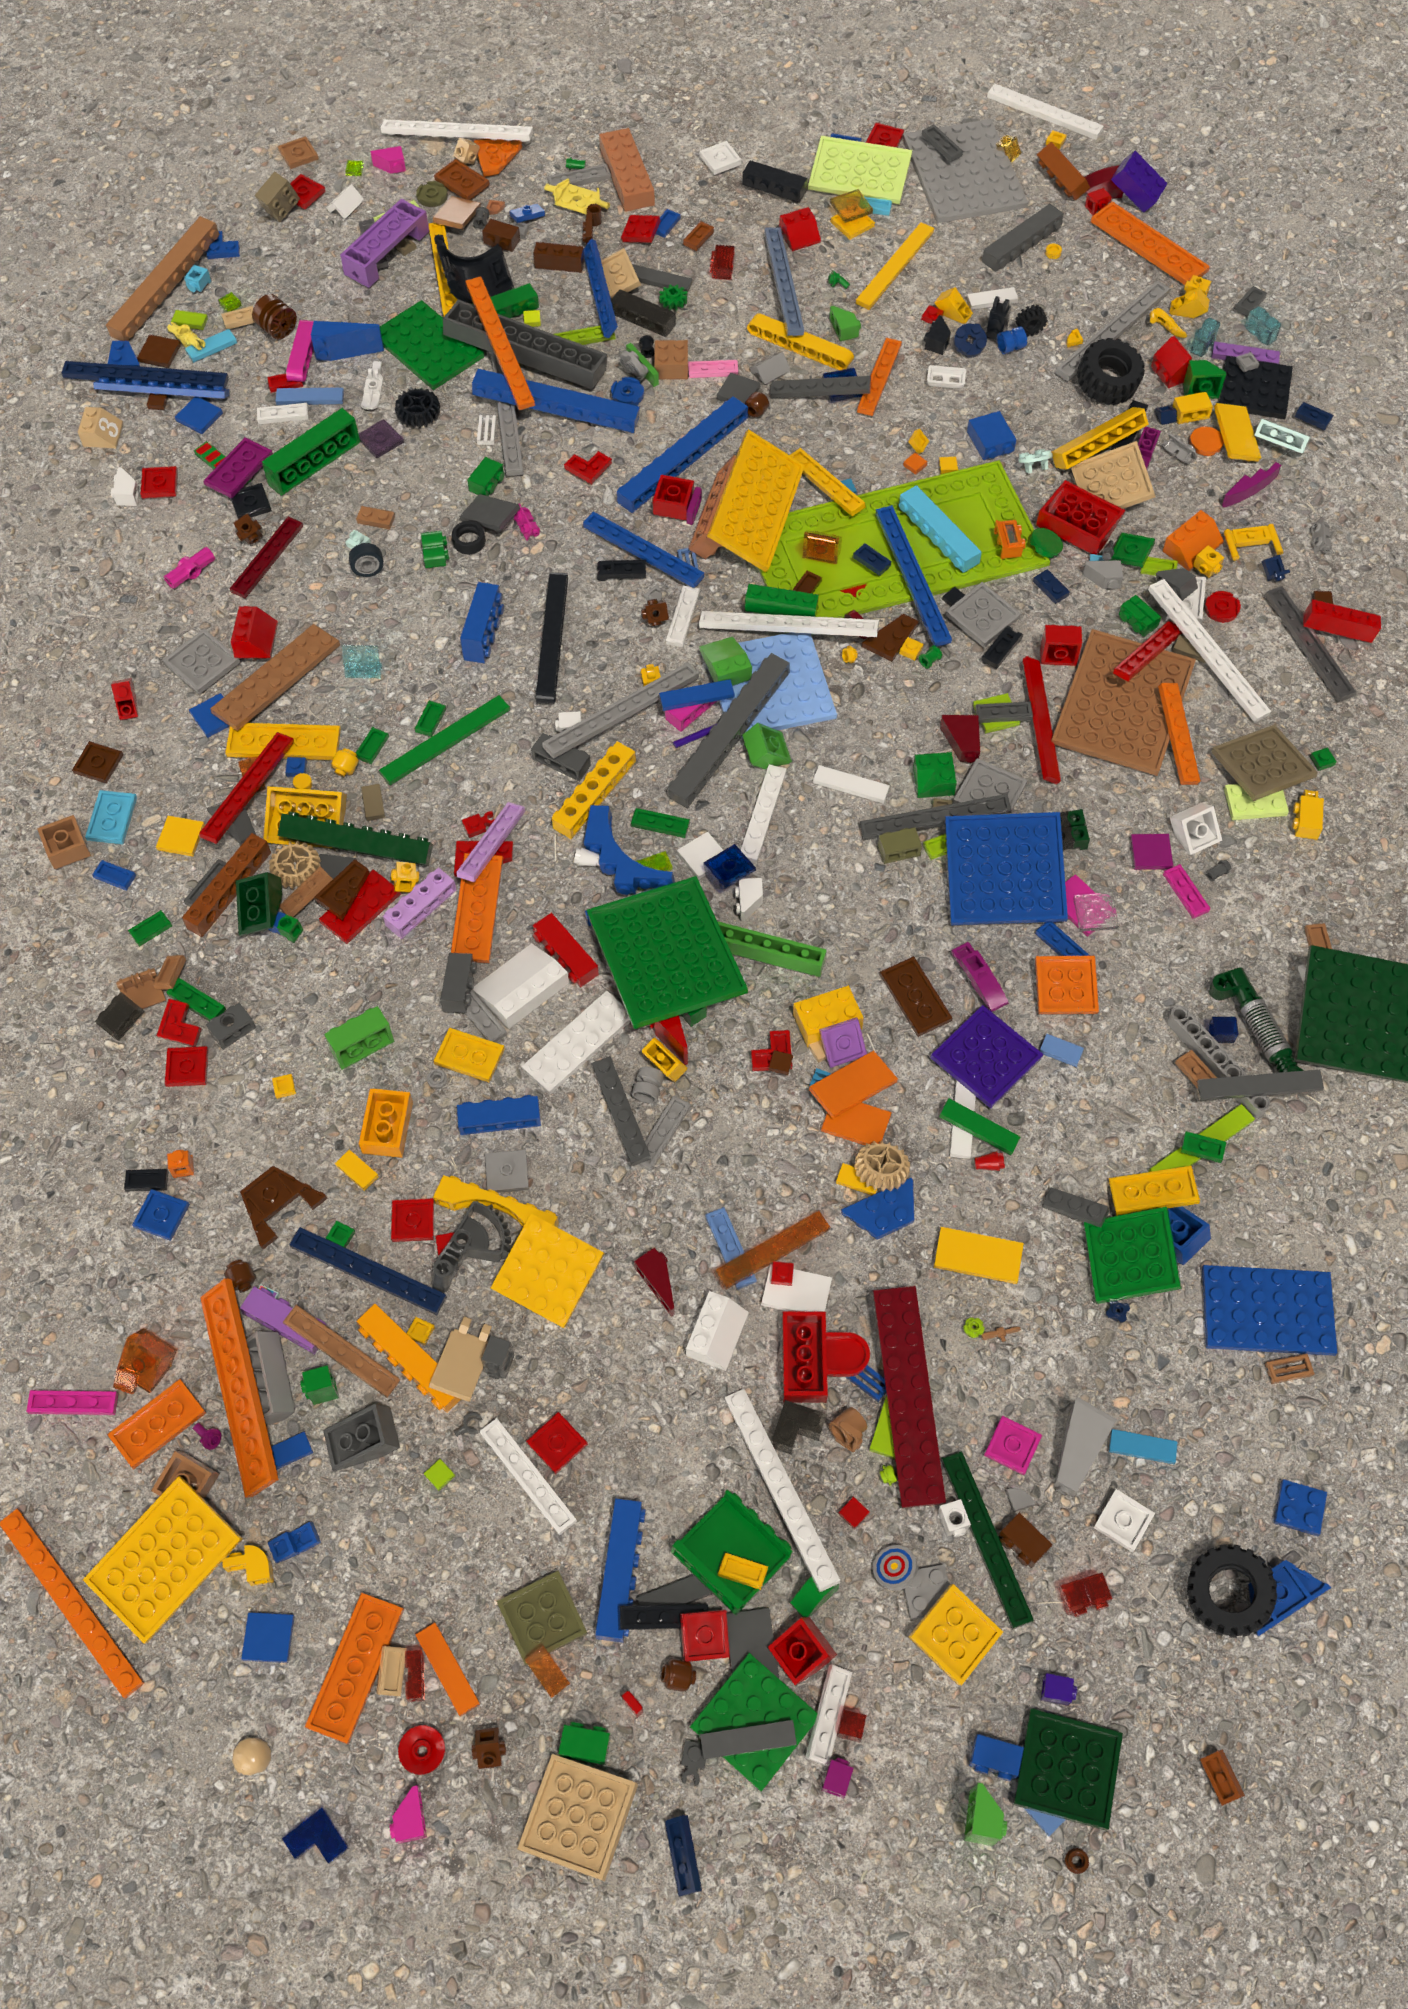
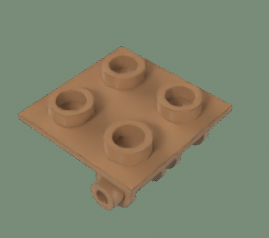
M148 968L147 971L141 973L137 972L136 975L131 974V977L120 978L116 982L128 1014L166 1001L163 990H156L153 986L157 978L155 968Z

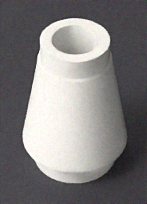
M582 847L581 849L576 848L574 863L578 864V866H600L599 854Z

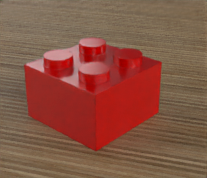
M661 475L653 498V515L687 521V510L694 492V480Z
M1045 625L1040 645V664L1077 666L1082 647V626Z

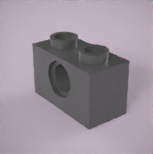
M240 1003L230 1006L224 1013L212 1018L206 1024L209 1033L223 1050L256 1028L253 1019Z
M490 1336L481 1359L485 1372L489 1377L506 1379L515 1356L511 1342Z

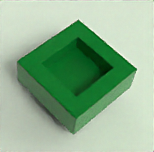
M1328 747L1312 752L1310 755L1318 771L1333 767L1337 762Z
M336 1220L326 1239L346 1248L354 1236L355 1230Z

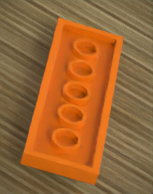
M465 853V855H464V861H465L466 858L469 856L468 853ZM494 855L475 882L461 878L451 953H470L477 963H490L503 856Z
M361 1592L306 1722V1729L349 1745L378 1675L382 1646H390L404 1612L402 1607Z

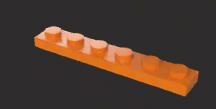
M886 337L871 374L870 393L862 395L857 408L858 413L869 416L874 415L901 349L902 341Z
M1161 683L1158 688L1180 784L1197 785L1201 781L1178 683Z

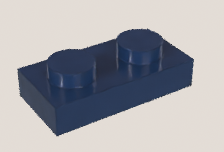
M1305 402L1301 404L1295 414V418L1323 430H1326L1334 416Z
M865 543L853 553L855 560L879 576L892 563L891 560Z
M1048 569L1036 575L1033 579V582L1055 604L1067 598L1070 594V591Z

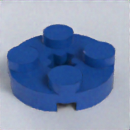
M624 377L622 381H615L612 384L611 397L614 401L638 406L644 398V387L638 379Z

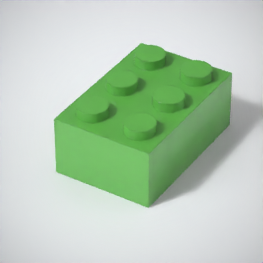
M378 1006L367 1009L358 1017L350 1018L346 1023L339 1027L331 1028L324 1034L329 1049L341 1070L394 1042L390 1025Z

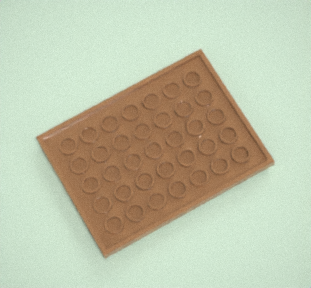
M1091 629L1051 742L1056 746L1158 776L1170 740L1158 686L1161 683H1178L1183 701L1196 659L1163 650L1128 682L1113 674L1114 668L1142 643Z

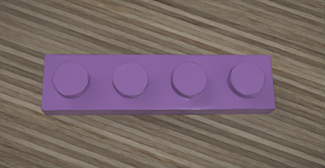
M1214 341L1211 358L1226 360V356L1237 357L1251 352L1258 361L1279 364L1280 351Z

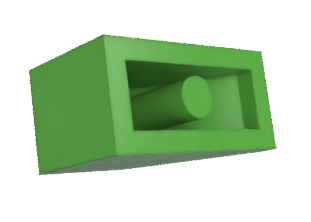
M830 306L829 319L839 340L844 341L859 337L861 323L859 319L857 320L855 314L835 306Z

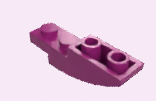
M1145 426L1138 446L1146 470H1148L1161 431Z
M969 942L951 950L953 957L967 974L973 988L991 1012L1009 1004L996 977L978 950L975 951Z

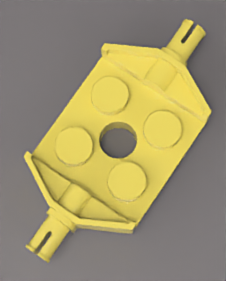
M569 179L555 186L546 183L544 188L546 191L553 192L555 205L587 214V207L590 204H598L605 209L610 207L609 202L600 199L599 188H597V192L570 184Z

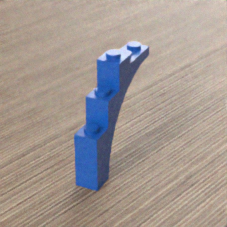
M590 806L584 845L587 850L600 854L599 865L602 873L608 875L615 874L614 885L617 893L623 895L636 894L637 887L648 889L675 883L673 872L643 866L632 860L621 850L613 838L612 813L609 806Z

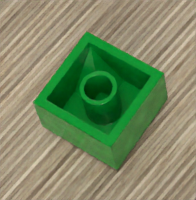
M1207 360L1189 361L1183 382L1185 396L1207 392L1209 399H1219L1226 371Z
M952 752L918 754L914 756L913 772L917 798L955 795L957 781Z

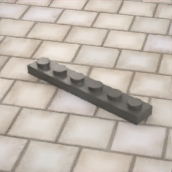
M871 376L771 381L770 396L771 398L869 394L871 390Z
M611 1057L593 1062V1069L631 1165L635 1166L651 1160L650 1153Z

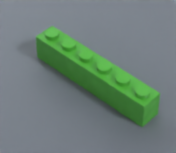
M717 921L732 954L821 977L826 961V949Z

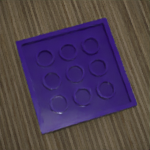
M982 1005L931 1054L930 1058L989 1108H992L1042 1059L1044 1054Z

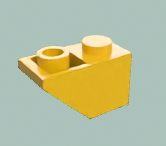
M956 287L942 292L934 302L938 309L944 311L943 316L965 324L973 314Z
M1198 287L1172 300L1169 313L1176 316L1196 318L1208 312L1210 300Z

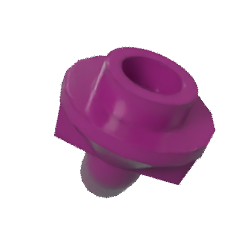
M199 1422L192 1428L201 1437L200 1443L205 1449L212 1450L220 1444L222 1435L218 1429L211 1428L206 1430Z

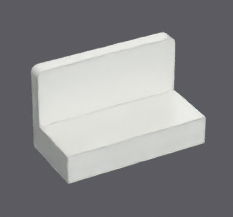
M351 184L326 208L330 213L336 209L345 219L359 206L364 198Z

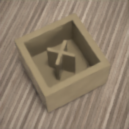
M275 171L254 195L265 211L279 222L287 216L300 200V197L288 180Z

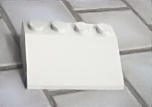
M531 943L471 990L506 1028L510 1029L569 984L568 972L554 958Z

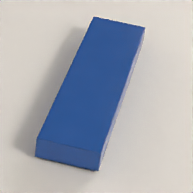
M731 679L661 692L659 697L663 711L735 698Z

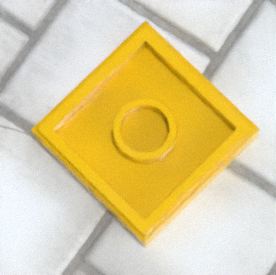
M857 205L847 208L830 219V222L849 240L875 227V222Z
M167 816L156 849L193 857L200 840L199 833L205 826L204 822Z

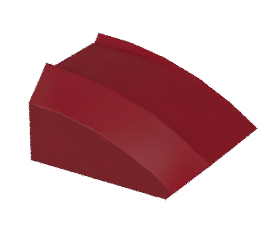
M1120 165L1103 168L1085 176L1084 178L1090 186L1086 193L1104 188L1111 195L1112 199L1122 198L1124 192L1111 180Z

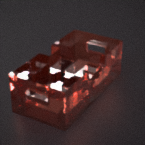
M422 1650L405 1651V1668H408V1682H405L406 1700L408 1702L425 1701L424 1653Z

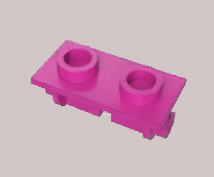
M518 503L520 509L513 517L526 541H528L530 536L536 537L540 534V528L536 522H533L534 518L530 510L526 507L522 508L520 503Z

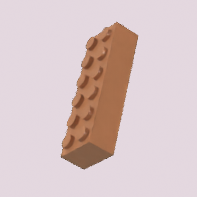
M625 128L599 134L600 151L605 163L608 165L611 179L624 211L655 206L654 188L630 129Z
M735 455L717 472L688 548L705 560L710 555L713 556L718 547H722V545L707 537L736 459Z

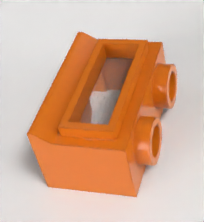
M996 520L994 535L998 534L997 544L1002 545L1001 559L1021 557L1022 551L1025 549V539L1020 536L1022 534L1021 525H1017L1016 520Z

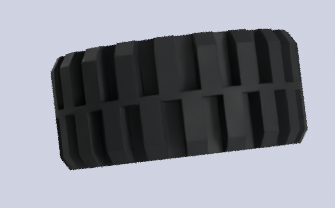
M1113 338L1100 339L1090 344L1079 363L1077 371L1078 383L1082 386V391L1087 393L1089 398L1096 399L1098 403L1104 402L1105 405H1110L1111 403L1117 405L1120 402L1124 403L1131 399L1145 373L1144 362L1141 361L1142 357L1140 353H1137L1136 348L1129 346L1130 344L1127 342H1121L1120 339L1113 340ZM1100 366L1115 369L1121 377H1113L1106 374Z
M1227 1544L1220 1545L1216 1549L1212 1547L1204 1555L1201 1554L1197 1558L1196 1563L1192 1565L1187 1583L1189 1605L1193 1609L1197 1620H1200L1208 1630L1212 1629L1220 1636L1229 1635V1638H1237V1636L1242 1635L1245 1637L1254 1631H1259L1269 1621L1277 1601V1584L1273 1578L1271 1568L1266 1566L1265 1560L1261 1556L1257 1557L1253 1554L1254 1551L1249 1548L1247 1550L1242 1549L1240 1545L1235 1544L1233 1547H1227ZM1236 1570L1249 1578L1253 1585L1254 1598L1248 1608L1241 1612L1231 1613L1220 1609L1213 1602L1209 1589L1213 1577L1220 1571Z

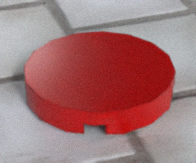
M1226 591L1213 592L1212 595L1206 598L1204 605L1205 613L1209 618L1221 623L1235 620L1241 608L1239 599Z

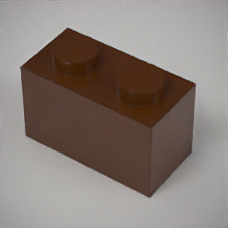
M490 219L482 231L484 244L490 246L499 244L503 250L510 252L514 251L520 241L519 227L494 219Z
M1020 1512L999 1534L1003 1546L1008 1550L1012 1549L1018 1555L1017 1559L1024 1566L1028 1565L1031 1568L1037 1564L1053 1545Z

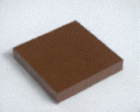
M149 334L137 360L141 363L169 368L181 346L180 340Z
M89 741L72 771L74 774L107 784L122 759L123 752Z

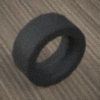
M475 521L460 522L452 530L454 548L462 554H475L485 546L484 529ZM465 533H475L479 536L473 542H462L459 540V537Z

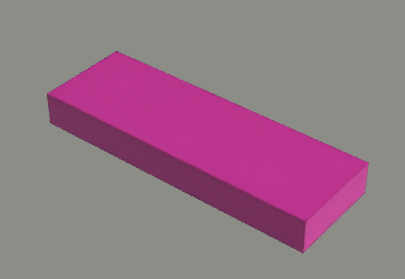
M1181 864L1164 871L1163 876L1192 919L1210 911L1211 908Z

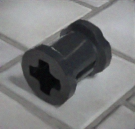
M649 335L642 336L639 339L640 352L645 358H651L655 355L653 348L654 339Z

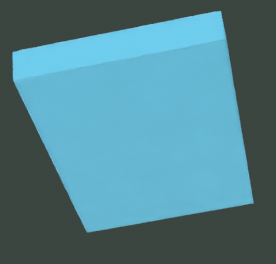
M99 790L86 832V840L124 844L137 801V795Z

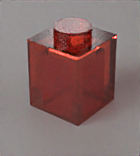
M844 1709L837 1737L860 1743L867 1715Z

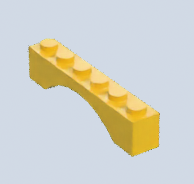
M443 1175L433 1196L436 1205L453 1211L469 1208L474 1201H478L485 1206L492 1204L493 1209H498L511 1216L522 1227H524L530 1214L541 1218L555 1227L559 1225L558 1216L552 1211L539 1210L530 1203H519L513 1197L500 1196L491 1189L486 1191L475 1183L470 1182L467 1184L461 1182L455 1176L448 1177Z

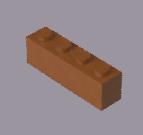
M1052 141L1036 154L1039 158L1038 164L1040 167L1047 169L1046 172L1049 177L1056 179L1055 183L1059 188H1064L1063 191L1068 198L1072 197L1076 201L1090 189L1087 180Z

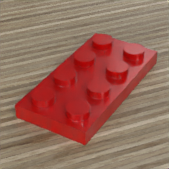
M372 869L343 921L328 910L319 918V922L344 943L348 944L398 898L401 892L394 891V885Z

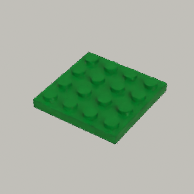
M1167 1206L1109 1217L1105 1219L1102 1227L1084 1222L1097 1304L1182 1289Z
M749 1653L689 1728L700 1737V1734L793 1720L797 1745L722 1757L754 1787L762 1792L815 1724L817 1712Z

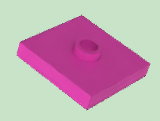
M1002 1415L984 1456L1025 1475L1042 1435Z

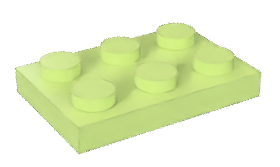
M1239 784L1225 785L1224 791L1232 820L1287 816L1289 813L1283 790L1253 801Z

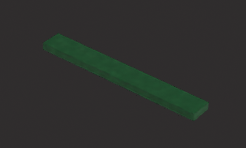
M961 1451L942 1458L941 1462L957 1500H962L971 1524L969 1527L1012 1630L1033 1622L1032 1614L963 1452Z

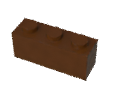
M536 242L533 253L536 269L582 273L585 262L583 246Z

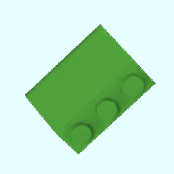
M977 1783L969 1792L964 1841L993 1846L1003 1836H1006L1007 1821L1003 1820V1811L983 1783Z

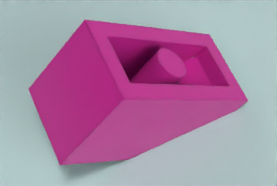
M401 146L370 151L373 166L390 174L406 171Z
M417 1785L412 1786L392 1816L393 1823L389 1825L391 1838H395L398 1844L427 1838L421 1790Z

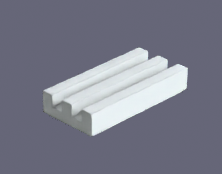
M479 415L477 445H494L496 415H493L492 418L489 415H486V418H483V415ZM483 422H485L484 440H481ZM489 422L492 423L490 440H488Z

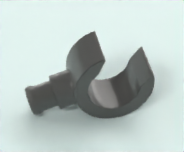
M475 1412L467 1414L463 1420V1425L454 1430L455 1435L458 1437L466 1432L472 1435L478 1434V1430L468 1427V1422L471 1419L482 1420V1417Z

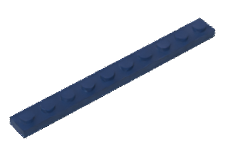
M65 361L61 372L63 378L99 380L100 377H107L110 381L121 378L126 379V382H132V380H142V383L158 381V384L174 382L175 385L180 386L181 383H189L194 387H197L199 384H205L207 388L224 386V389H226L229 378L227 373L74 361Z

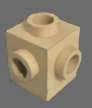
M459 138L453 156L465 165L467 163L474 165L480 146L471 140Z

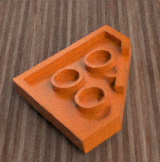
M485 138L473 140L474 143L480 146L477 157L484 177L499 174L522 148V141L520 140L506 141L505 139L491 140Z

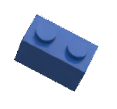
M977 1734L974 1739L969 1766L975 1767L974 1771L977 1773L988 1775L989 1771L998 1774L997 1778L1001 1780L1011 1781L1012 1778L1016 1779L1018 1777L1024 1747Z

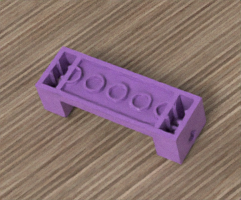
M401 198L340 254L344 275L370 288L379 279L377 262L406 235L420 241L429 232L426 211Z

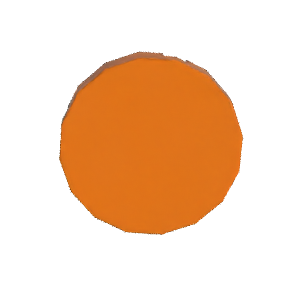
M1199 427L1192 432L1189 443L1196 449L1197 454L1212 456L1221 451L1224 441L1221 432L1217 429Z

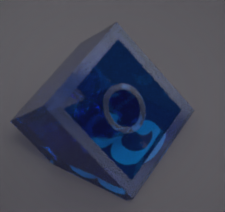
M735 844L703 862L705 876L717 889H726L756 871V867Z

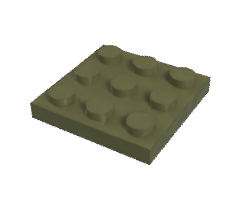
M559 1571L497 1601L525 1666L588 1634Z

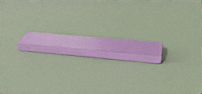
M510 802L505 805L458 869L457 877L472 882L476 881L525 813V807Z

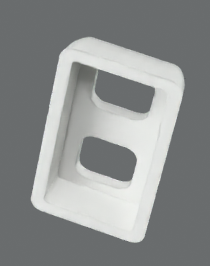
M929 365L927 383L932 387L962 389L965 384L966 369ZM933 377H942L943 381L933 380ZM949 379H959V383L949 382Z

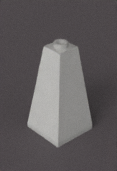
M1079 1397L1076 1398L1068 1412L1054 1487L1058 1488L1057 1491L1066 1497H1074L1117 1420Z

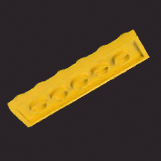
M246 723L236 731L230 726L225 754L227 757L257 758L274 735L279 732L294 739V743L282 759L302 757L311 760H333L339 748L341 728L336 725Z

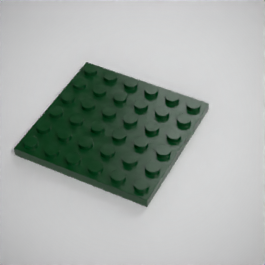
M1314 945L1309 946L1294 1060L1408 1083V964Z

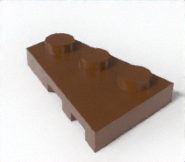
M902 614L880 629L877 637H869L863 641L861 647L893 662L907 637L910 638L918 627L919 621L906 614Z
M354 859L314 897L316 902L343 921L370 873L368 868Z

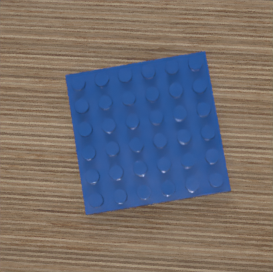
M1060 812L945 816L951 926L1067 922L1068 912Z

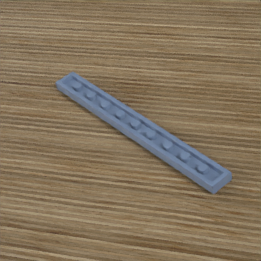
M765 228V239L787 336L804 335V326L781 228Z

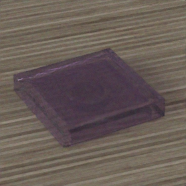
M384 419L359 433L360 443L376 459L404 443V439Z

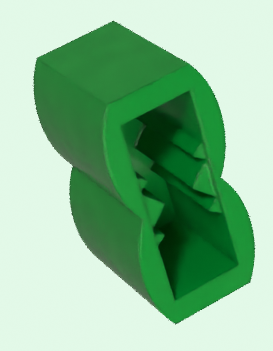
M442 530L421 533L425 568L446 566V560H449L448 549H444V546H447L446 535H442Z

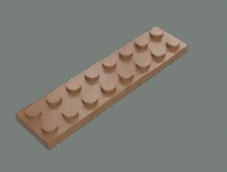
M315 624L311 625L211 707V713L238 731L340 646L339 640Z

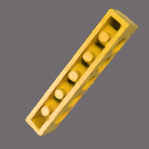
M618 741L613 746H610L606 755L597 761L592 772L587 773L581 785L576 786L571 797L565 799L559 811H555L552 816L553 829L572 839L588 820L590 806L600 805L636 762L635 751Z

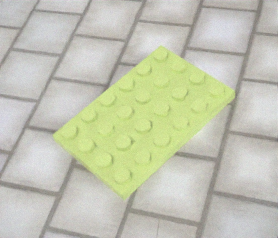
M821 136L808 183V190L856 198L863 196L891 200L893 204L900 205L912 150Z

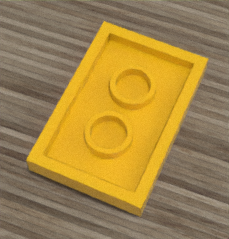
M449 1027L434 1059V1065L490 1083L505 1047L504 1045Z

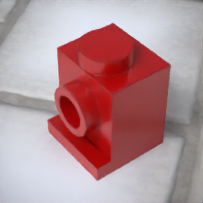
M1104 188L1087 194L1085 207L1092 215H1095L1096 212H1099L1112 201L1111 195Z

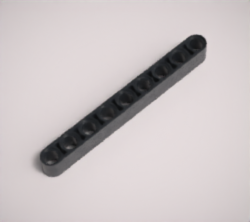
M549 573L536 703L555 704L568 573Z

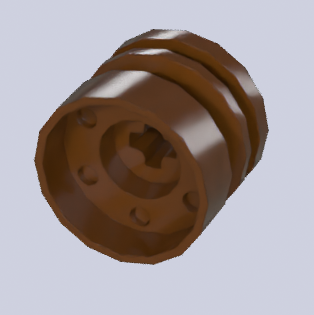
M267 294L261 297L255 303L252 311L253 321L274 339L287 337L296 325V312L274 294Z

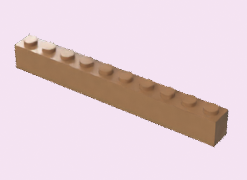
M200 216L108 321L106 327L110 337L119 341H129L136 331L152 315L167 295L171 293L173 288L189 272L203 253L208 250L209 245L218 238L219 232L215 222Z

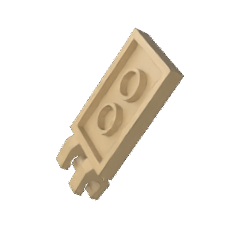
M463 1317L459 1330L454 1329L449 1335L429 1388L470 1402L484 1367L481 1359L488 1344L487 1340L492 1326L484 1324L479 1337L467 1333L472 1319Z

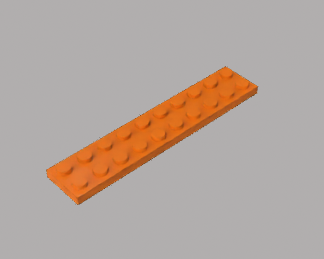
M224 1278L202 1295L200 1299L245 1498H250L279 1479L235 1296V1289L232 1279Z

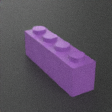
M253 1287L240 1307L242 1314L273 1332H278L280 1336L310 1353L316 1354L318 1348L283 1324V1321L293 1309L290 1307V1303L283 1298L277 1300L265 1288L258 1289ZM316 1318L318 1321H320L321 1323H323V1324L326 1326V1323H324L322 1320Z

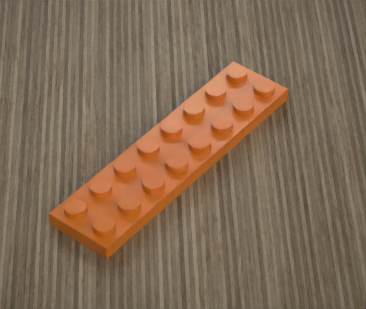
M1113 201L1091 218L1093 224L1184 285L1187 280H1191L1193 275L1202 277L1209 271V265Z

